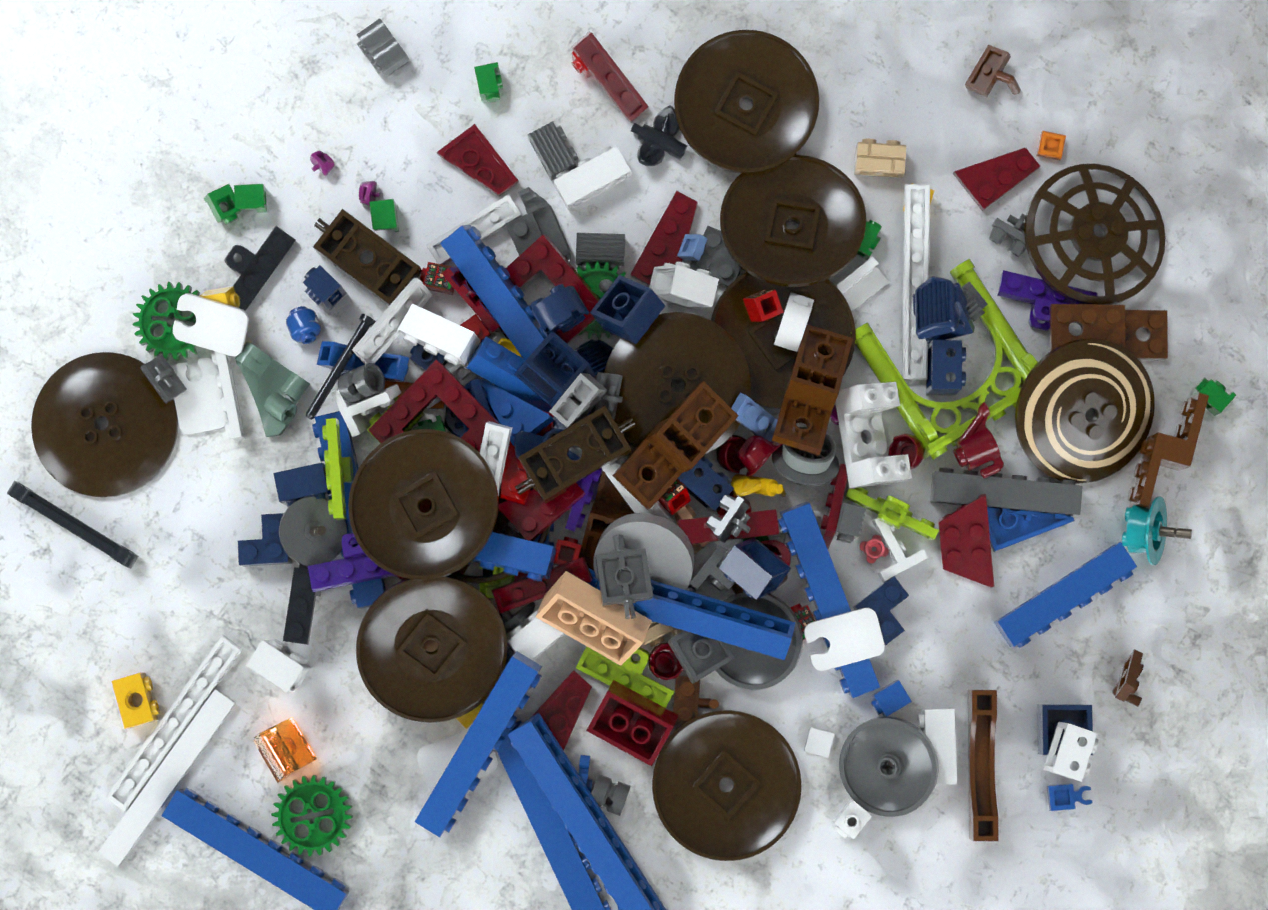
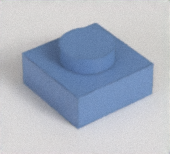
M685 234L677 256L683 260L699 261L704 252L707 238L701 234Z

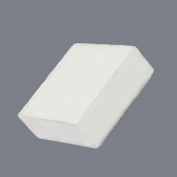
M810 727L804 751L828 758L834 733Z

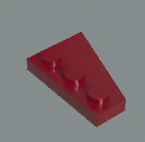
M475 124L436 152L438 156L499 197L519 183L516 176Z
M1025 147L954 171L953 175L983 211L1039 169L1040 165Z
M458 267L447 268L441 273L479 316L487 330L492 332L502 331L500 325Z
M840 463L837 476L830 481V485H833L832 493L828 492L825 503L828 511L827 515H823L820 529H823L822 536L827 549H829L836 533L847 482L846 464Z
M575 483L566 488L567 491L545 504L540 494L533 489L529 491L525 505L508 500L499 504L498 508L526 540L533 541L585 495V492Z
M575 670L571 672L532 715L534 716L537 713L541 715L563 751L592 688Z

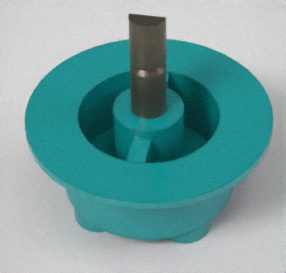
M1157 496L1150 508L1136 506L1135 504L1132 507L1126 508L1125 521L1127 522V531L1123 532L1122 545L1127 546L1130 553H1146L1151 565L1159 563L1163 554L1166 537L1191 539L1192 529L1167 527V509L1163 497Z

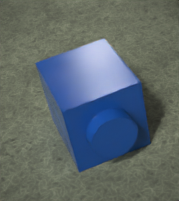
M899 680L892 682L871 695L874 699L871 702L874 710L878 715L882 713L884 717L891 715L912 702Z

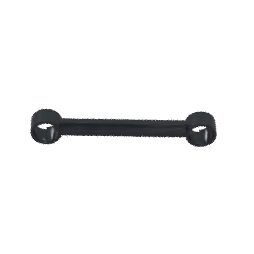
M14 480L7 491V494L54 521L125 567L131 569L139 556L131 550L39 496L25 485Z

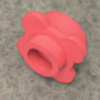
M874 535L871 540L860 543V550L866 554L868 563H875L876 559L888 555V548L884 547L882 538L879 535Z

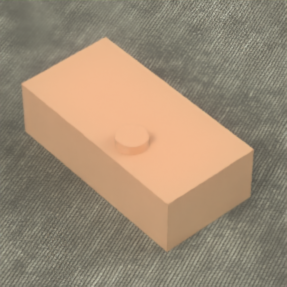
M567 571L544 595L536 614V618L620 666L644 643L652 621L636 611V618L631 619L630 615V619H625L624 605L613 604L603 606L600 590Z

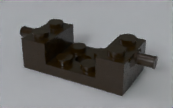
M344 209L339 212L330 225L321 218L317 220L318 223L314 224V227L323 232L314 244V250L335 267L338 266L370 290L375 297L387 306L391 305L414 277L418 278L421 274L422 269L419 265ZM366 251L373 253V260L368 264L360 261L361 254Z
M606 406L519 456V461L525 469L527 480L515 486L519 495L533 488L540 494L546 504L567 491L566 488L608 463L612 465L629 455L631 447L626 441L624 433L636 427L633 419L630 417L618 425ZM572 447L580 448L582 450L581 458L571 460L567 455L569 449Z

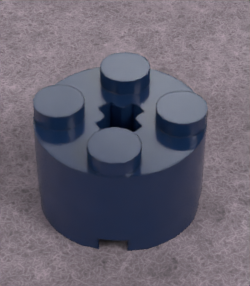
M563 284L551 289V294L546 298H539L530 305L532 313L546 337L551 331L555 333L561 330L565 333L573 329L586 319L583 314L589 315V311L575 287H564Z

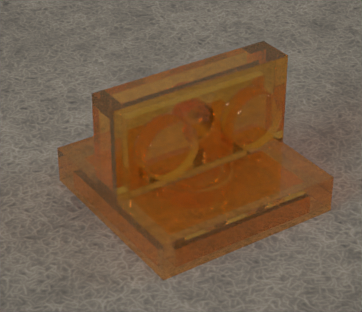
M293 717L254 737L253 742L277 783L317 760Z

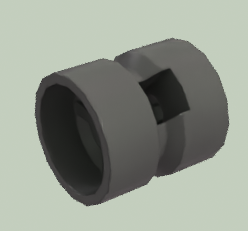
M368 363L345 372L338 378L339 392L344 400L349 403H356L367 397L379 394L385 387L383 373L374 363Z
M598 774L591 794L600 808L605 806L608 812L620 816L631 786L620 781L614 784L611 778Z

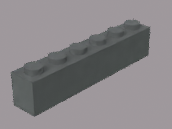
M939 468V471L932 473L930 502L963 506L976 500L981 494H986L987 507L1065 514L1073 517L1079 516L1081 512L1083 486L1076 485V481L1063 480L1060 484L1051 483V478L1037 477L1036 481L1027 480V476L1012 475V479L1002 478L1003 474L996 473L984 479L978 475V471L964 470L963 474L954 473L952 468Z

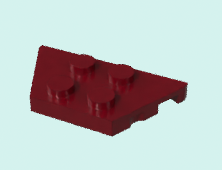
M981 494L976 500L967 505L964 504L957 508L954 513L947 514L938 520L943 570L988 587H994L986 494Z

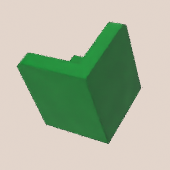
M264 184L234 185L235 208L237 210L256 209L257 213H267L266 188Z
M394 199L369 202L373 230L393 229L394 232H399L397 208Z

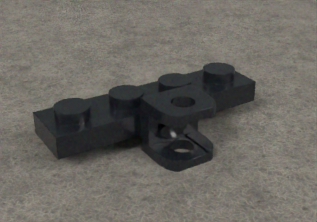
M277 226L274 227L256 254L241 245H235L224 259L226 265L240 275L233 285L235 293L238 294L240 299V309L247 310L296 241V239ZM236 253L240 254L242 257V260L239 263L234 261V255Z

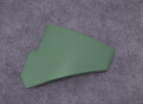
M247 341L242 352L235 358L236 364L239 366L255 400L265 436L282 435L297 412L296 404L310 383Z

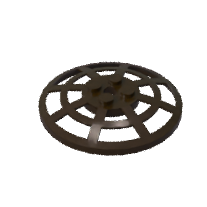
M1079 164L1055 173L1035 192L1029 203L1024 223L1025 245L1037 273L1054 291L1080 304L1112 305L1135 296L1155 277L1165 252L1166 237L1164 223L1154 199L1136 179L1119 169L1107 165ZM1089 170L1106 171L1119 176L1126 182L1121 189L1107 183L1093 182ZM1079 171L1083 184L1071 188L1061 198L1047 191L1062 177ZM1134 187L1148 202L1156 220H1145L1140 207L1129 196ZM1096 189L1116 194L1117 197L1112 205L1099 202ZM1086 191L1089 204L1078 209L1067 201L1074 195ZM1041 199L1055 206L1050 217V233L1035 236V216ZM1125 202L1133 209L1138 221L1126 222L1120 212ZM1061 210H1063L1073 218L1070 222L1069 230L1058 232V219ZM1094 226H1100L1103 229V237L1095 235ZM1147 230H1158L1159 250L1153 267L1142 258L1147 246ZM1140 231L1141 233L1137 252L1126 244L1128 232ZM1071 240L1074 248L1079 252L1073 261L1065 253L1060 241ZM1052 243L1058 258L1068 268L1060 280L1045 265L1037 246ZM1121 252L1131 260L1124 268L1113 272L1111 258ZM1087 258L1101 261L1103 273L1085 270L1082 268V265ZM1136 266L1146 275L1132 289L1115 295V279L1127 275ZM1076 274L1088 280L1104 281L1105 296L1087 295L1068 287V284Z

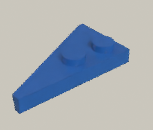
M480 379L481 386L486 390V399L500 424L512 427L510 441L514 447V438L517 433L525 431L537 434L554 421V418L548 413L488 381Z
M987 507L990 544L993 552L1075 521L1072 516L1065 514Z

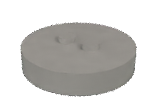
M634 513L615 520L602 533L594 554V571L597 579L598 573L595 556L607 554L615 550L613 536L617 535L619 537V534L623 535L625 549H646L650 580L687 590L694 570V551L687 535L674 522L656 514Z

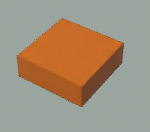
M1042 131L1036 156L1061 160L1066 135Z

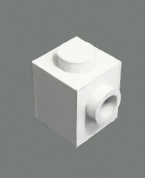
M850 799L832 821L837 826L834 830L845 839L848 836L855 839L872 815Z

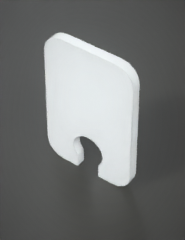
M189 293L179 298L177 310L193 312L196 316V323L193 326H188L182 321L175 320L173 334L176 339L229 356H237L242 352L249 323V316L245 310Z
M212 358L198 359L203 375L196 382H192L187 378V362L177 363L172 366L176 375L187 388L184 393L174 398L179 427L187 435L224 428L225 422L228 421L227 412H223L220 398L224 397L223 390L218 388L216 374H219L218 364L214 365Z
M862 608L807 624L804 629L806 643L814 642L819 637L827 638L830 642L827 652L823 654H810L813 666L820 671L879 656L885 648L877 615L871 608Z
M469 729L419 750L417 755L418 762L431 792ZM495 751L490 754L493 760L486 771L481 769L477 776L478 778L490 774L497 769L498 759Z

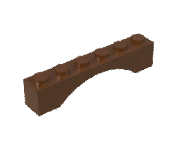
M968 690L969 839L972 841H999L995 789L997 690Z

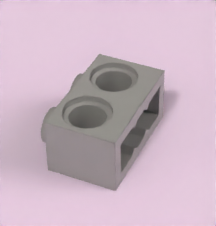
M580 373L549 412L568 428L585 418L607 392V389L590 374Z

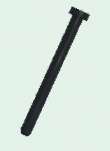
M361 314L359 317L361 323L306 412L308 419L312 420L315 418L354 353L352 349L366 334L369 327H372L376 322L371 317L365 314Z

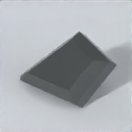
M534 602L525 605L513 615L510 611L500 613L504 619L503 625L506 633L516 628L533 613L536 605Z

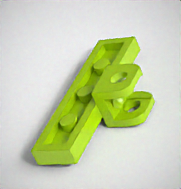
M330 418L326 419V425L322 426L323 439L328 441V450L324 451L327 489L332 492V500H328L329 514H333L334 519L342 520L347 519L344 483H351L354 480L353 462L350 457H342L339 420Z
M861 487L848 489L844 496L845 499L878 514L876 519L896 529H900L903 526L929 540H934L939 532L938 529L934 528L935 524L924 518L921 521L913 518V513L908 511L910 505L895 497L887 496L886 499L881 497L874 499L868 496L869 492Z
M586 646L576 669L609 686L615 680L664 708L667 707L675 690L642 674L649 660V651L639 647L633 654H638L640 660H633L631 655L620 666Z

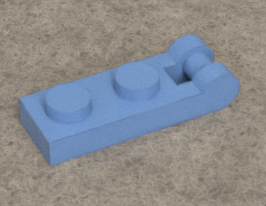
M740 393L731 408L739 415L736 420L755 436H761L773 443L772 438L777 419L747 395Z

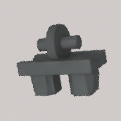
M1022 213L1019 219L1010 214L1007 221L1013 224L1014 227L999 218L995 219L992 224L993 229L989 240L1000 245L1006 235L1011 237L1014 241L1008 251L1019 257L1027 249L1025 235L1018 230L1020 228L1024 231L1023 221L1026 215Z
M162 354L140 367L166 404L187 390Z
M598 372L594 379L605 387L607 392L593 407L590 414L606 406L615 420L617 404L622 402L623 397L619 396L622 375Z
M725 495L719 505L723 510L727 511L723 519L713 514L706 523L714 535L723 543L727 541L731 534L737 537L741 530L745 533H749L751 530L746 525L750 519V516L746 514L749 505L740 496L734 498Z

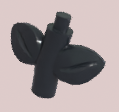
M671 105L665 107L657 114L653 121V127L646 124L642 127L634 123L631 128V132L638 135L637 139L643 141L637 151L638 161L642 165L657 166L663 161L665 152L681 160L688 147L674 138L679 131V126L676 120L675 109Z

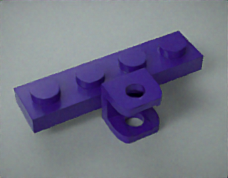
M1005 270L1001 274L997 296L1032 304L1029 314V325L1032 328L1045 331L1050 329L1051 304H1080L1060 295L1042 279ZM1068 286V287L1072 288V289L1075 290V291H1078V292H1081V293H1084V294H1087V295H1093V296H1097V295H1098L1097 292H1092V291H1088V290H1084V289H1080V288ZM1037 320L1045 321V323H1039Z
M602 468L577 482L578 486L585 492V495L572 506L565 529L575 532L577 527L582 528L586 517L585 514H582L585 504L590 505L591 500L596 498Z
M353 533L345 534L342 537V550L345 559L308 566L313 592L395 576L376 565L364 553Z

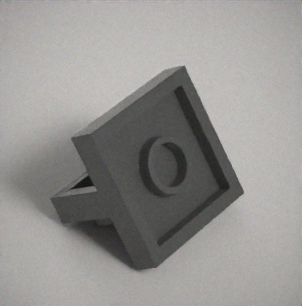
M720 544L692 579L689 586L697 591L709 576L712 579L709 583L716 589L722 591L724 588L728 591L735 582L728 580L724 576V572L716 567L728 550Z
M683 631L667 641L692 684L735 659L726 643L688 631Z

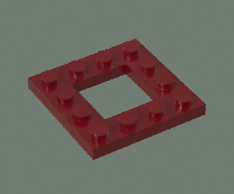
M546 234L540 236L506 267L510 274L509 279L514 286L517 285L520 289L541 270L554 286L563 284L564 287H575L587 307L589 315L583 314L586 319L573 329L565 333L561 330L555 332L567 344L595 320L590 312L600 299ZM502 330L501 332L504 334V336L507 339H509L505 332Z
M435 360L368 430L380 443H383L387 439L405 432L404 430L437 396L469 428L461 439L469 443L479 453L486 423L489 421L497 424L500 423L439 360Z

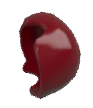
M904 433L893 438L888 456L908 454L910 469L912 470L918 467L924 459L925 449L922 442L916 436Z
M732 435L717 448V461L723 469L732 473H740L741 469L746 468L738 456L739 449L746 441L745 438Z
M668 642L658 644L650 652L649 670L656 678L663 680L675 679L684 670Z

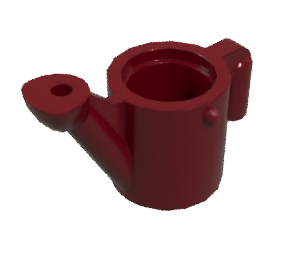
M985 402L979 406L978 414L956 442L957 448L953 450L961 468L966 466L969 471L993 461L992 465L980 470V474L984 479L1000 472L1004 466L996 440L985 426L987 417L990 415L989 408Z

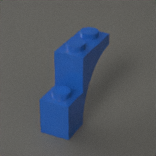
M322 341L317 365L333 369L347 345ZM353 353L343 372H348L365 364ZM383 353L375 362V365L382 371L384 380L404 381L408 373L409 357Z

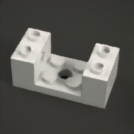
M896 382L858 384L839 390L836 408L849 489L888 485L912 479L908 454L888 456L881 411L900 406ZM862 432L866 436V443L861 439Z

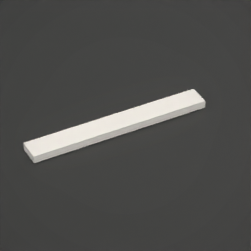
M905 184L903 379L927 380L928 343L926 339H918L916 335L913 294H915L916 289L929 279L930 184Z
M224 635L219 638L105 796L108 800L124 811L129 809L243 649Z
M217 689L213 691L98 853L116 866L121 865L236 705L233 700Z

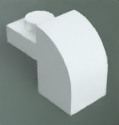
M790 293L774 345L795 352L798 351L811 313L813 299Z

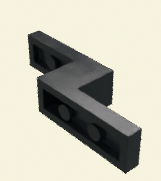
M299 564V568L294 567L283 641L309 645L316 596L320 597L321 591H312L308 566Z

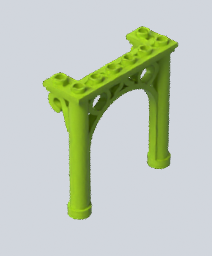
M970 259L953 268L950 274L956 283L959 282L960 287L970 282L987 302L988 305L982 309L985 313L980 317V320L989 332L995 348V360L991 373L983 385L972 394L950 402H935L920 397L907 385L870 325L865 323L855 329V344L879 382L897 383L900 406L896 408L914 436L922 442L925 449L924 459L930 456L932 460L936 459L948 451L947 445L950 443L953 447L956 446V442L976 417L974 416L962 425H959L961 413L956 407L961 406L962 410L972 409L978 414L979 406L985 402L986 396L990 393L987 391L989 386L993 394L1005 398L989 407L990 415L987 417V420L990 418L994 421L1007 414L1005 409L1011 405L1016 408L1021 389L1019 388L1021 379L1024 382L1029 372L1038 363L1034 356L1026 351L976 274L975 266ZM1003 351L1014 368L1001 367ZM997 374H1011L1014 377L1013 387L1006 391L999 390L995 385ZM977 397H979L978 400H977V403L971 402V401H973L974 399H976ZM918 404L934 409L930 416V421L925 417ZM940 409L950 410L955 415V422L947 428H941L936 423V416ZM937 433L945 435L939 438Z

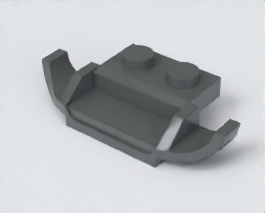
M529 187L519 191V196L524 203L527 214L506 223L519 256L540 236L546 234L570 263L571 250L551 205Z

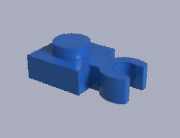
M580 755L578 774L591 793L593 779H588L591 756Z
M1073 784L1047 786L1049 811L1076 809L1075 802L1084 805L1092 804V800H1084L1082 798V793L1086 790H1091V787L1080 786L1074 791Z

